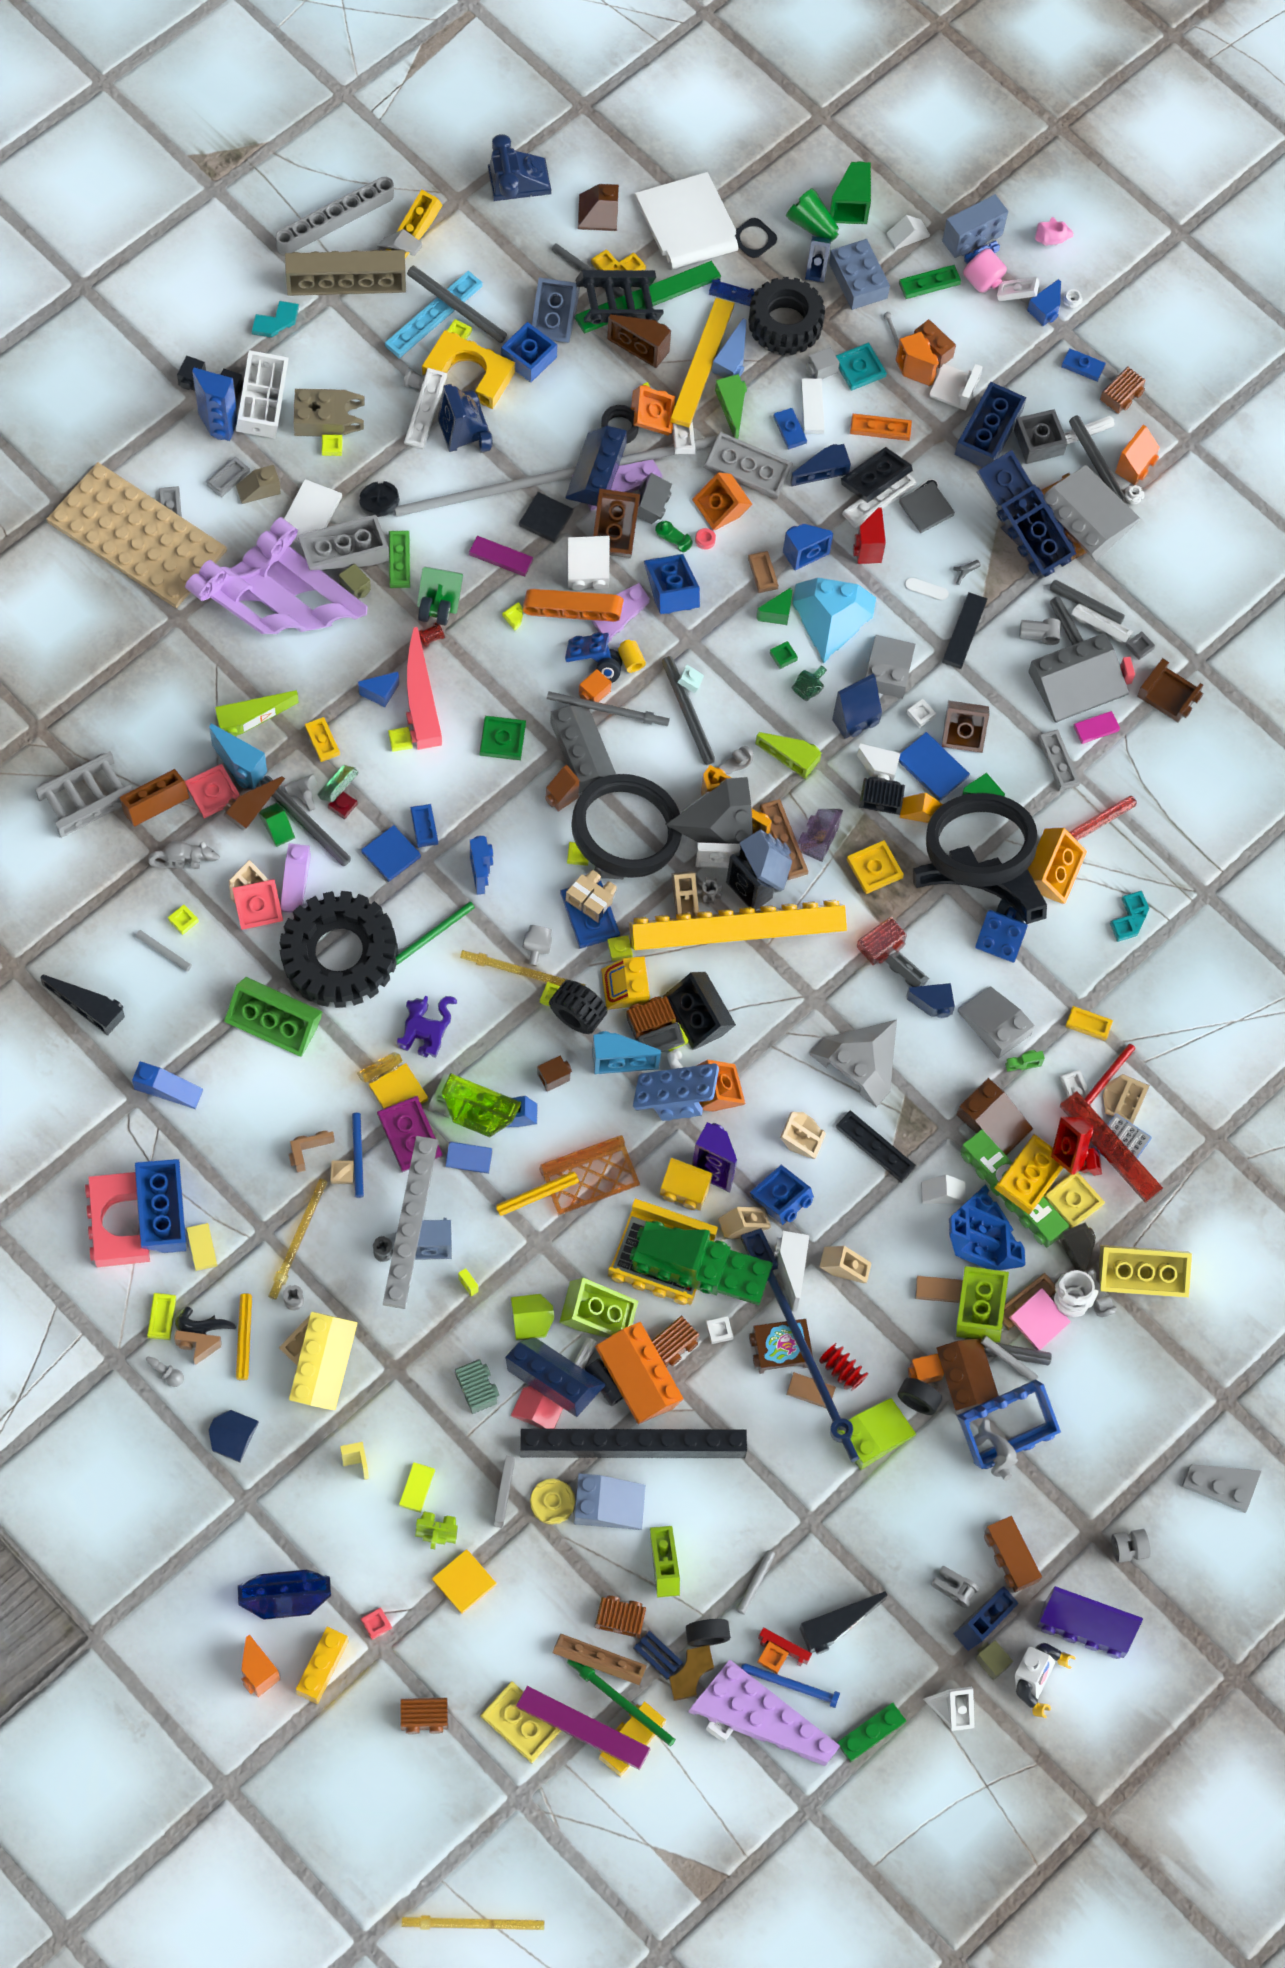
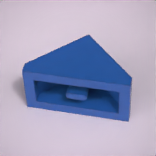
M394 672L359 681V695L386 707L399 686V674Z

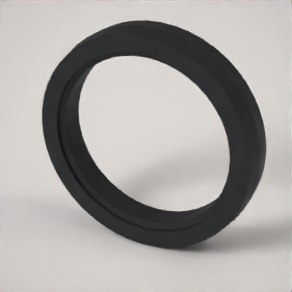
M631 774L608 775L592 782L578 798L574 806L571 822L574 841L583 856L602 871L628 878L647 876L666 866L679 847L682 836L680 832L667 826V842L660 851L643 859H624L606 852L593 840L586 824V811L597 798L605 794L628 792L650 801L658 808L665 821L668 822L680 815V811L672 797L656 783Z
M990 793L966 794L946 802L932 815L926 832L927 853L934 867L947 878L969 886H994L1017 878L1033 862L1038 844L1036 824L1030 813L1014 800ZM974 812H988L1006 817L1015 823L1021 830L1025 841L1018 854L1009 861L991 867H973L959 863L949 857L940 845L939 836L944 827L959 816Z

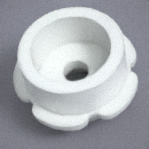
M1076 289L1068 290L1064 294V304L1071 308L1078 307L1082 303L1081 293Z
M1137 485L1128 486L1125 489V499L1130 504H1137L1144 498V492Z

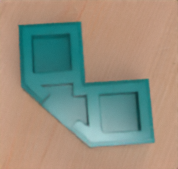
M279 301L276 317L256 314L252 335L272 338L281 330L295 325L299 304Z
M1142 891L1122 896L1121 900L1128 916L1110 922L1117 942L1136 937L1150 909Z

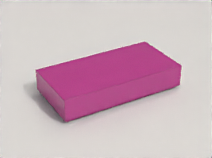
M1112 711L1075 723L1073 726L1081 744L1119 732L1120 726Z

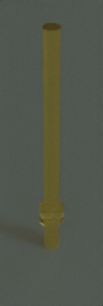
M462 950L460 958L476 962V965L482 967L487 965L540 981L550 982L561 986L565 980H568L488 957L487 954L480 952L476 954Z
M324 1179L318 1180L279 1271H276L273 1278L275 1282L268 1295L271 1299H277L282 1286L288 1280L289 1276L287 1274L327 1184V1181Z
M421 1915V1917H402L401 1927H420V1930H430V1928L544 1930V1920L430 1918V1915Z

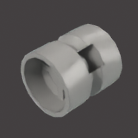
M1145 1529L1132 1530L1129 1535L1126 1532L1112 1534V1549L1117 1563L1129 1562L1132 1560V1557L1136 1560L1150 1557V1543Z

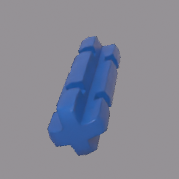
M992 241L988 243L989 245H984L974 250L973 253L966 254L964 261L968 264L977 254L987 248L996 253L999 251L1000 245L997 241Z

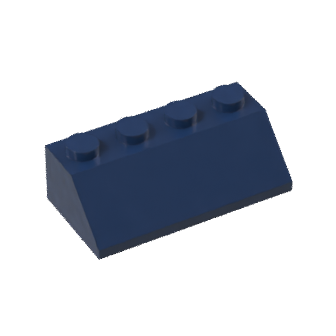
M605 426L587 434L565 499L597 506L599 489L611 490L627 444V430Z
M536 1337L520 1341L505 1357L507 1370L575 1417H578L605 1387V1383Z

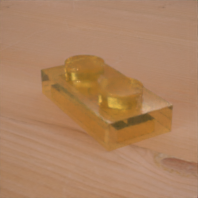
M393 1052L357 1072L361 1081L372 1083L380 1078V1074L386 1071L389 1073L399 1068L398 1064L402 1063L403 1060L400 1054Z

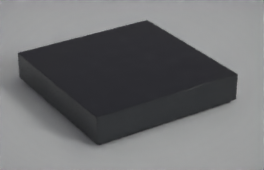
M537 492L521 518L519 527L555 543L572 516L574 509Z

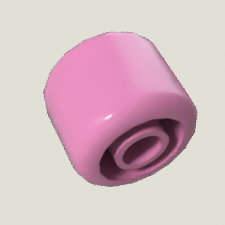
M987 248L977 254L966 265L963 275L977 291L984 293L991 288L996 289L1003 282L1001 278L1005 275L1007 267L991 249Z

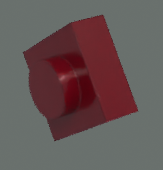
M340 790L328 804V809L345 820L358 805V802Z

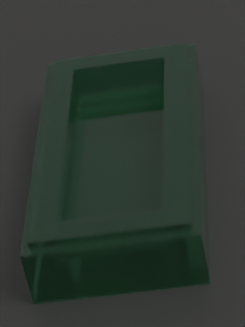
M343 765L317 795L321 800L334 802L358 775V770L355 767Z

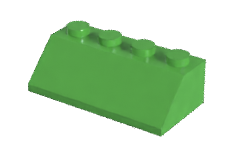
M245 977L235 987L224 1022L302 1057L318 1028L323 1012Z

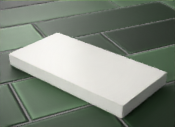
M304 480L284 518L298 529V533L290 547L304 558L298 535L326 528L342 498V493L309 480Z

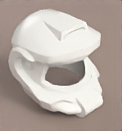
M1079 1270L1070 1271L1062 1274L1055 1284L1054 1302L1057 1309L1064 1315L1070 1317L1082 1316L1088 1308L1092 1307L1098 1295V1290L1095 1289L1094 1281L1090 1275Z

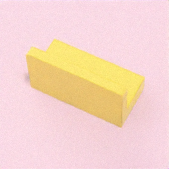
M363 1442L340 1446L343 1466L361 1463L364 1480L369 1479Z

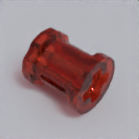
M437 622L424 631L419 630L420 640L425 647H428L430 643L438 639L442 640L445 638L444 632Z

